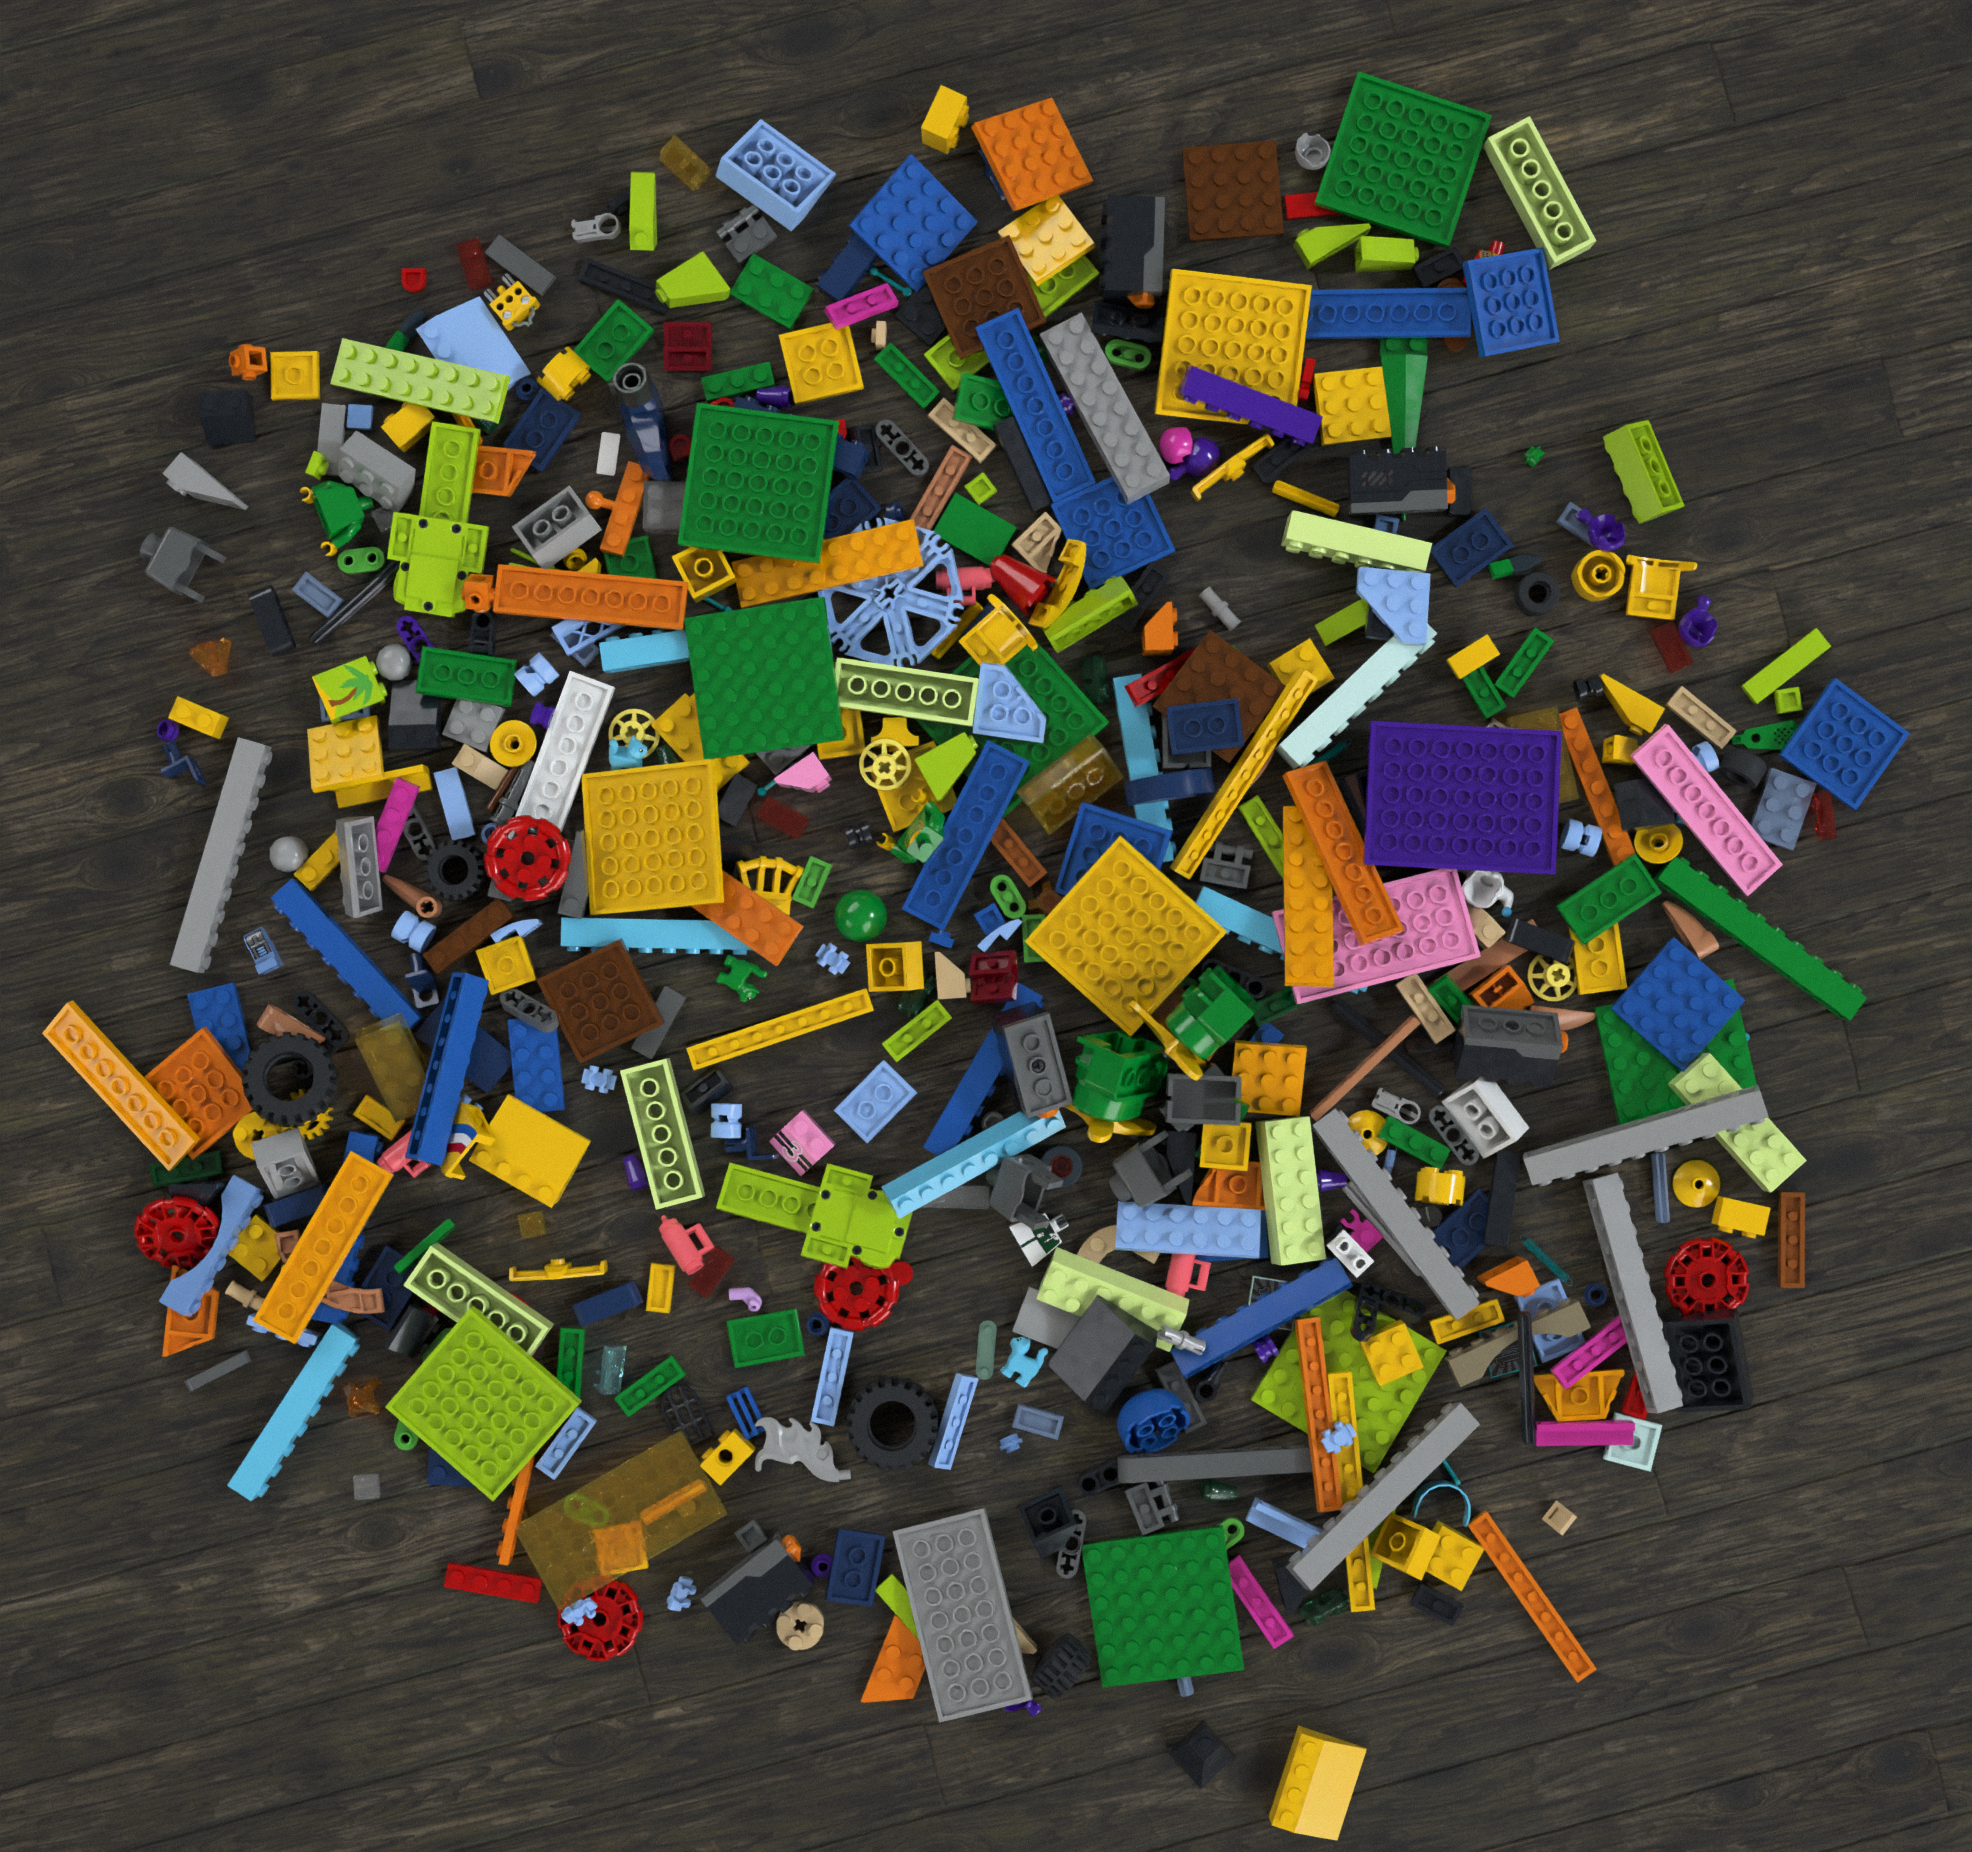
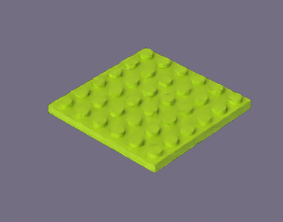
M1345 1290L1302 1314L1298 1319L1320 1317L1327 1373L1351 1370L1361 1466L1375 1473L1447 1350L1407 1327L1424 1367L1379 1386L1373 1378L1358 1341L1350 1333L1356 1296ZM1360 1309L1363 1314L1371 1315L1368 1310ZM1378 1311L1375 1330L1397 1320ZM1294 1324L1293 1331H1290L1279 1350V1354L1274 1358L1252 1395L1251 1400L1308 1434ZM1361 1324L1360 1326L1362 1331L1364 1329L1365 1324Z
M472 1306L385 1408L489 1499L494 1501L582 1400L476 1307Z

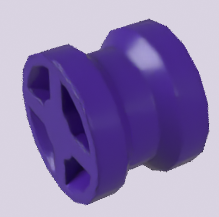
M537 702L533 708L530 723L533 725L540 724L544 729L548 730L556 708L552 706L548 708L543 703Z
M1268 1334L1263 1336L1261 1340L1251 1343L1263 1363L1267 1362L1268 1357L1279 1354Z

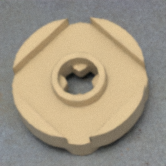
M795 1600L791 1608L784 1613L780 1612L777 1619V1634L780 1640L792 1650L808 1649L814 1646L823 1634V1614L815 1604L803 1602V1600ZM797 1619L807 1623L804 1626L805 1630L795 1629L794 1626Z

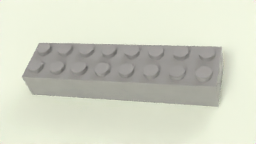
M1082 312L1041 333L1040 342L1046 349L1054 370L1067 394L1072 398L1075 409L1127 505L1169 484V472L1093 332H1091Z

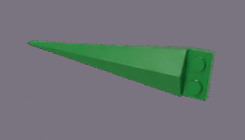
M1379 338L1380 367L1383 369L1393 453H1400L1402 448H1416L1428 359L1427 338ZM1401 513L1402 521L1406 520L1407 513Z

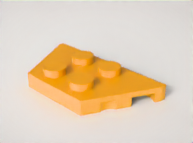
M1624 1369L1591 1370L1568 1389H1563L1552 1373L1534 1374V1383L1556 1421L1606 1419L1610 1403L1614 1400L1617 1393L1616 1389L1619 1381L1625 1373Z

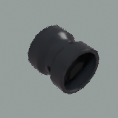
M1598 674L1591 675L1585 680L1582 678L1573 680V690L1578 702L1586 701L1590 697L1595 699L1603 697V685Z
M868 820L860 822L857 826H845L851 849L857 848L859 844L864 843L868 845L874 843Z

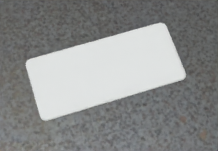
M602 432L597 474L615 475L620 434Z

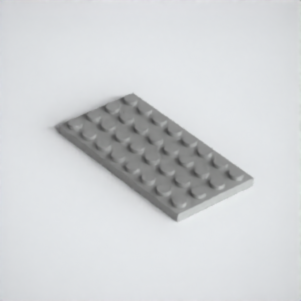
M981 1508L893 1531L939 1723L1032 1700L1033 1697L986 1509Z

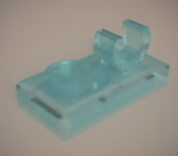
M604 1346L602 1370L595 1372V1374L601 1376L600 1383H594V1387L599 1389L600 1394H620L626 1346Z

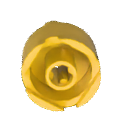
M569 346L565 348L566 354L563 355L559 352L543 369L542 372L545 374L543 379L539 376L537 378V382L557 401L563 399L567 402L575 394L573 388L578 383L583 385L591 376L589 373L590 366Z
M1601 550L1593 551L1575 565L1571 574L1573 586L1581 597L1590 602L1605 600L1622 587L1625 566L1615 553ZM1600 572L1602 576L1597 579L1595 575Z
M256 1112L242 1117L233 1131L234 1141L238 1150L244 1156L255 1160L251 1143L260 1140L259 1131L264 1132L262 1138L272 1137L285 1131L281 1124L273 1125L265 1118L262 1119Z
M1421 1168V1171L1417 1172L1415 1201L1449 1205L1451 1203L1455 1204V1206H1463L1465 1187L1463 1171L1449 1170L1439 1173V1168Z

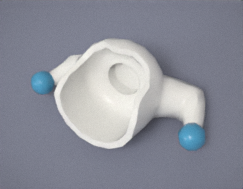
M1457 870V872H1462L1467 877L1462 886L1464 898L1469 904L1478 908H1488L1499 900L1504 906L1501 911L1504 917L1511 916L1514 894L1504 886L1503 877L1499 872Z

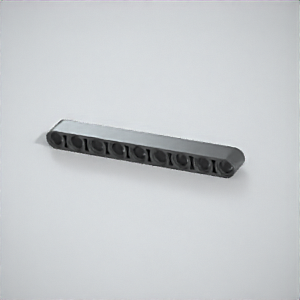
M1309 1444L1122 1455L1117 1457L1118 1482L1121 1483L1312 1472Z

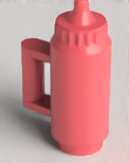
M982 566L957 567L962 591H972V596H964L965 603L962 601H955V603L963 606L976 605L975 590L991 588L992 583L996 581L991 575V568H984ZM942 568V570L936 571V590L942 589V592H947V595H949L951 584L947 568Z
M412 1130L384 1151L377 1160L380 1167L391 1173L399 1171L404 1167L414 1178L431 1164L419 1162L413 1168L408 1164L412 1159L405 1158Z
M663 1215L661 1217L662 1225L659 1227L662 1239L682 1271H686L687 1275L697 1272L704 1266L702 1255L713 1250L715 1246L700 1223L685 1230L677 1219H668ZM690 1234H696L704 1247L703 1249L697 1250L689 1237Z
M1172 1253L1165 1284L1167 1291L1185 1297V1293L1188 1292L1189 1288L1205 1291L1211 1263L1195 1259L1196 1255ZM1194 1263L1201 1264L1197 1285L1190 1283Z

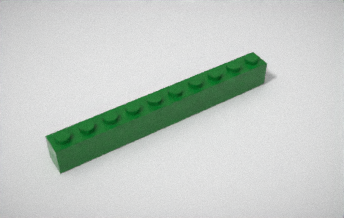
M1682 856L1675 857L1664 863L1653 878L1657 884L1837 1017L1848 1021L1853 1018L1867 999L1861 993L1863 990L1854 983L1848 984L1842 979L1844 976L1840 972L1832 968L1831 970L1826 968L1821 958L1814 954L1811 956L1807 954L1802 944L1795 940L1792 942L1784 937L1786 933L1776 926L1773 928L1765 923L1767 919L1757 912L1754 914L1746 909L1748 905L1738 898H1735V900L1727 895L1729 891L1719 884H1712L1708 881L1709 876L1700 870L1695 871L1689 867L1690 862Z

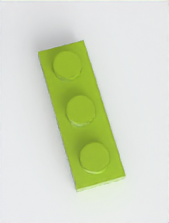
M936 1000L882 1043V1045L893 1059L898 1062L952 1019V1017L942 1004Z

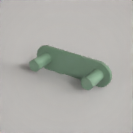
M985 1320L980 1324L978 1334L976 1375L983 1380L989 1379L993 1375L997 1327L990 1320Z

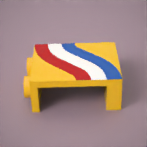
M464 1102L458 1105V1110L455 1113L452 1124V1133L449 1136L446 1148V1157L443 1160L442 1166H440L442 1173L449 1178L454 1177L463 1180L466 1177L459 1162L475 1142L491 1146L496 1140L480 1107Z

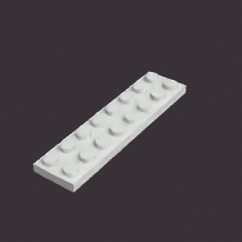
M572 671L569 672L516 816L531 815V817L536 819L542 817L555 824L561 830L560 834L562 833L582 779L581 775L584 774L615 687ZM513 830L509 833L508 837L512 840L517 834Z

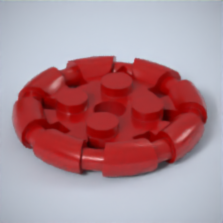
M531 815L512 817L503 826L498 825L486 842L488 847L486 854H484V867L488 877H491L495 882L494 886L506 896L513 899L515 897L524 898V901L543 899L551 891H557L569 874L567 869L569 862H571V849L567 838L564 839L560 834L561 830L547 819L542 817L540 819L531 818ZM529 827L538 829L537 836L528 834ZM514 830L518 836L510 840L506 834ZM552 838L556 844L552 848H550L546 842V840ZM497 848L505 849L503 857L496 856ZM523 852H532L535 856L534 862L531 864L523 863L521 861V854ZM552 859L559 860L558 868L551 867ZM503 868H506L510 874L506 878H503L499 872ZM546 876L549 882L542 886L538 880ZM518 880L523 883L528 882L527 889L517 888Z
M174 1196L173 1199L166 1200L164 1197L149 1203L143 1208V1213L138 1214L134 1223V1236L138 1239L136 1244L140 1251L148 1259H154L159 1262V1265L171 1269L174 1264L178 1265L180 1269L188 1266L194 1268L213 1247L219 1233L220 1221L209 1207L197 1204L198 1201L195 1199ZM174 1208L175 1212L168 1213L167 1209ZM178 1231L184 1236L178 1238L172 1235V1232ZM161 1248H162V1249H164L165 1251H168V1252H166L165 1254H163V1253H161V1252H159V1251H160Z
M1700 1237L1694 1238L1680 1245L1675 1255L1671 1254L1664 1270V1277H1666L1664 1288L1670 1303L1674 1308L1677 1307L1681 1310L1683 1316L1706 1312L1705 1304H1712L1711 1310L1737 1308L1739 1304L1742 1305L1745 1301L1750 1283H1747L1748 1267L1740 1252L1736 1253L1728 1242L1714 1237L1702 1240ZM1703 1249H1709L1710 1256H1703ZM1725 1255L1730 1259L1726 1265L1721 1261ZM1688 1256L1692 1261H1689L1685 1266L1682 1261ZM1710 1273L1713 1277V1283L1705 1287L1702 1284V1277ZM1732 1275H1737L1738 1283H1732ZM1676 1277H1682L1683 1285H1676ZM1728 1293L1732 1298L1726 1304L1722 1298ZM1688 1296L1693 1299L1691 1304H1687L1684 1301Z
M852 1256L850 1258L853 1261V1265H849L847 1269L822 1262V1268L819 1273H816L814 1280V1297H817L819 1302L818 1308L827 1317L829 1322L842 1326L841 1329L864 1331L867 1327L880 1325L892 1313L891 1308L894 1303H897L899 1297L898 1280H895L893 1274L895 1270L892 1265L890 1268L871 1269ZM830 1271L838 1273L834 1281L827 1278ZM885 1275L887 1283L880 1285L878 1276ZM858 1281L863 1285V1292L856 1295L850 1291V1284L852 1282ZM833 1291L835 1300L828 1302L826 1293ZM879 1295L886 1298L883 1305L876 1303ZM841 1307L850 1311L847 1318L838 1314ZM868 1309L870 1316L862 1319L860 1312Z
M592 1575L590 1579L577 1581L563 1595L565 1599L558 1607L557 1624L558 1629L562 1631L564 1643L575 1654L586 1656L587 1660L608 1661L616 1655L620 1657L635 1644L637 1633L641 1632L643 1611L642 1607L638 1605V1596L624 1581L622 1583L613 1579V1576ZM593 1588L594 1594L589 1597L597 1603V1608L594 1609L596 1613H603L605 1615L606 1623L599 1625L595 1623L593 1618L590 1619L584 1615L582 1616L584 1619L583 1624L577 1626L579 1631L572 1632L570 1625L574 1624V1622L568 1624L561 1617V1613L566 1607H571L573 1602L589 1598L586 1590ZM609 1588L617 1591L615 1598L606 1594ZM628 1604L630 1612L624 1614L623 1606ZM622 1626L629 1628L627 1634L620 1632ZM585 1640L593 1643L591 1648L583 1644ZM612 1640L613 1647L607 1648L604 1642Z

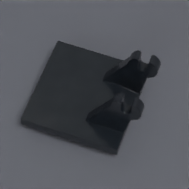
M720 835L722 869L733 871V877L737 880L739 873L736 862L751 860L753 842Z

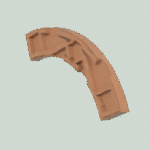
M300 1230L274 1234L279 1254L285 1264L301 1238ZM333 1280L321 1300L322 1303L333 1308L353 1313L372 1314L385 1312L382 1288L360 1289Z

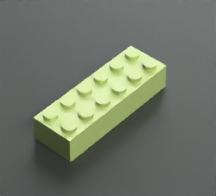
M1530 116L1489 137L1483 149L1536 248L1543 247L1548 270L1589 250L1596 242V239Z
M1292 510L1287 518L1281 546L1286 547V551L1292 553L1308 552L1309 556L1322 559L1323 556L1332 558V562L1338 564H1345L1346 562L1355 563L1356 568L1380 567L1424 573L1432 543Z
M837 658L835 674L840 708L973 727L979 678Z
M1704 1052L1694 1059L1684 1072H1680L1668 1083V1086L1686 1105L1742 1089L1710 1053ZM1765 1118L1764 1122L1757 1125H1750V1123L1740 1125L1741 1128L1736 1131L1726 1132V1130L1716 1132L1717 1135L1714 1137L1763 1191L1772 1192L1807 1161L1769 1118Z
M670 1058L621 1070L620 1073L656 1210L704 1197L705 1192Z
M1296 1116L1255 1122L1271 1264L1289 1265L1326 1259L1310 1116Z
M439 1243L429 1247L404 1284L406 1288L457 1323L472 1306L476 1307L530 1356L535 1353L554 1325L551 1321Z
M1058 1247L1054 1251L1036 1298L1081 1317L1095 1297L1100 1295L1157 1331L1162 1329V1325H1167L1179 1331L1187 1315L1189 1299ZM1157 1337L1156 1347L1170 1352L1173 1344L1160 1340Z

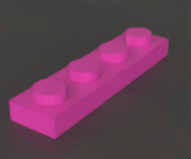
M400 777L395 779L375 829L378 867L382 873L387 871L420 789V786Z
M1620 1315L1550 1369L1563 1389H1568L1627 1342Z
M1239 1554L1228 1561L1233 1589L1272 1647L1275 1649L1294 1637V1633L1242 1556Z

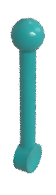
M873 266L869 269V273L872 276L876 275L902 291L904 297L909 298L912 295L911 288L902 287L880 273L877 267Z
M709 597L703 599L723 612L732 611L731 607H725Z
M790 763L789 768L795 765L796 763ZM771 781L764 788L760 787L757 790V794L761 797L765 796L766 791L773 787L776 781Z
M1444 1460L1442 1464L1458 1486L1461 1484L1460 1480L1447 1461Z

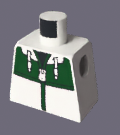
M1045 1212L1040 1213L1041 1215L1049 1219ZM1060 1214L1050 1220L1048 1227L1032 1230L1018 1221L1010 1224L1009 1228L1031 1266H1034L1062 1242L1057 1233L1068 1227L1069 1224L1063 1214Z

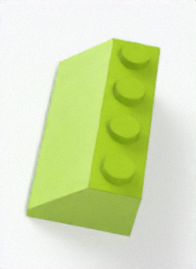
M1649 420L1625 425L1603 436L1605 449L1612 458L1614 470L1620 477L1623 484V492L1628 497L1632 506L1633 516L1638 520L1639 524L1685 506Z
M1121 575L1119 577L1114 576L1106 580L1101 588L1097 590L1091 589L1086 592L1084 598L1078 602H1070L1053 624L1046 629H1042L1055 651L1059 653L1107 624L1112 619L1135 607L1138 603Z

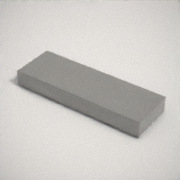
M322 403L317 452L322 453L328 458L329 467L325 474L328 476H338L339 449L344 444L346 405Z

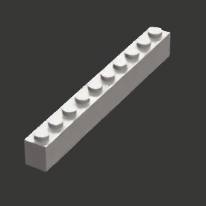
M239 737L237 739L170 962L172 966L196 973H204L205 969L207 970L210 966V951L218 940V933L216 931L225 916L223 908L225 901H228L231 896V881L235 879L238 873L237 861L245 850V843L243 841L246 833H249L252 826L250 818L252 811L256 810L259 803L257 795L259 788H262L265 783L266 776L264 771L266 765L268 766L271 762L272 752L270 751L272 747Z
M1755 1085L1525 1152L1523 1159L1532 1185L1545 1186L1552 1183L1553 1179L1560 1177L1563 1180L1572 1178L1577 1172L1585 1171V1173H1590L1598 1170V1166L1608 1164V1166L1618 1165L1622 1162V1159L1629 1157L1639 1159L1644 1157L1645 1153L1654 1150L1656 1153L1663 1152L1674 1144L1683 1146L1692 1143V1139L1699 1137L1708 1139L1716 1136V1132L1726 1130V1132L1736 1131L1741 1128L1740 1125L1747 1123L1757 1125L1764 1122V1119L1769 1116L1759 1086Z
M1336 1108L1331 1110L1312 1124L1311 1128L1454 1320L1460 1319L1480 1304L1477 1299L1479 1297L1478 1292L1471 1284L1467 1286L1462 1278L1465 1275L1457 1265L1452 1266L1448 1260L1450 1255L1442 1245L1440 1247L1437 1246L1433 1240L1436 1236L1428 1226L1423 1227L1419 1221L1421 1216L1413 1206L1411 1208L1408 1207L1404 1201L1407 1197L1399 1187L1395 1189L1391 1184V1175L1385 1168L1380 1169L1376 1161L1378 1158L1370 1148L1366 1150L1361 1142L1364 1141L1362 1136L1356 1129L1351 1130L1347 1124L1349 1119L1342 1110L1338 1112Z
M1609 1173L1583 1180V1186L1647 1413L1658 1414L1683 1406L1681 1400L1682 1391L1676 1382V1370L1669 1357V1345L1664 1339L1662 1320L1658 1316L1655 1307L1656 1299L1654 1294L1651 1293L1650 1277L1644 1268L1643 1252L1638 1246L1636 1239L1637 1231L1629 1214L1630 1206L1625 1200L1623 1193V1181L1618 1173Z
M1450 1402L1446 1404L1440 1411L1442 1414L1436 1420H1430L1424 1426L1425 1431L1420 1436L1416 1435L1411 1438L1407 1443L1408 1447L1403 1452L1396 1453L1390 1460L1392 1463L1386 1469H1380L1374 1475L1375 1480L1370 1485L1366 1484L1357 1492L1358 1497L1354 1501L1345 1503L1340 1509L1341 1513L1336 1518L1332 1517L1323 1525L1324 1530L1319 1535H1313L1306 1542L1307 1547L1302 1552L1297 1551L1290 1557V1563L1286 1568L1304 1589L1312 1591L1480 1425L1462 1403Z

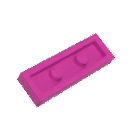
M888 283L830 304L825 307V313L834 329L838 330L898 306L899 301Z

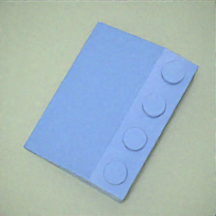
M761 119L721 157L716 173L718 179L790 231L805 218L836 176L835 172Z
M480 296L433 317L416 329L435 359L511 377L508 390L516 386L520 379L532 375Z

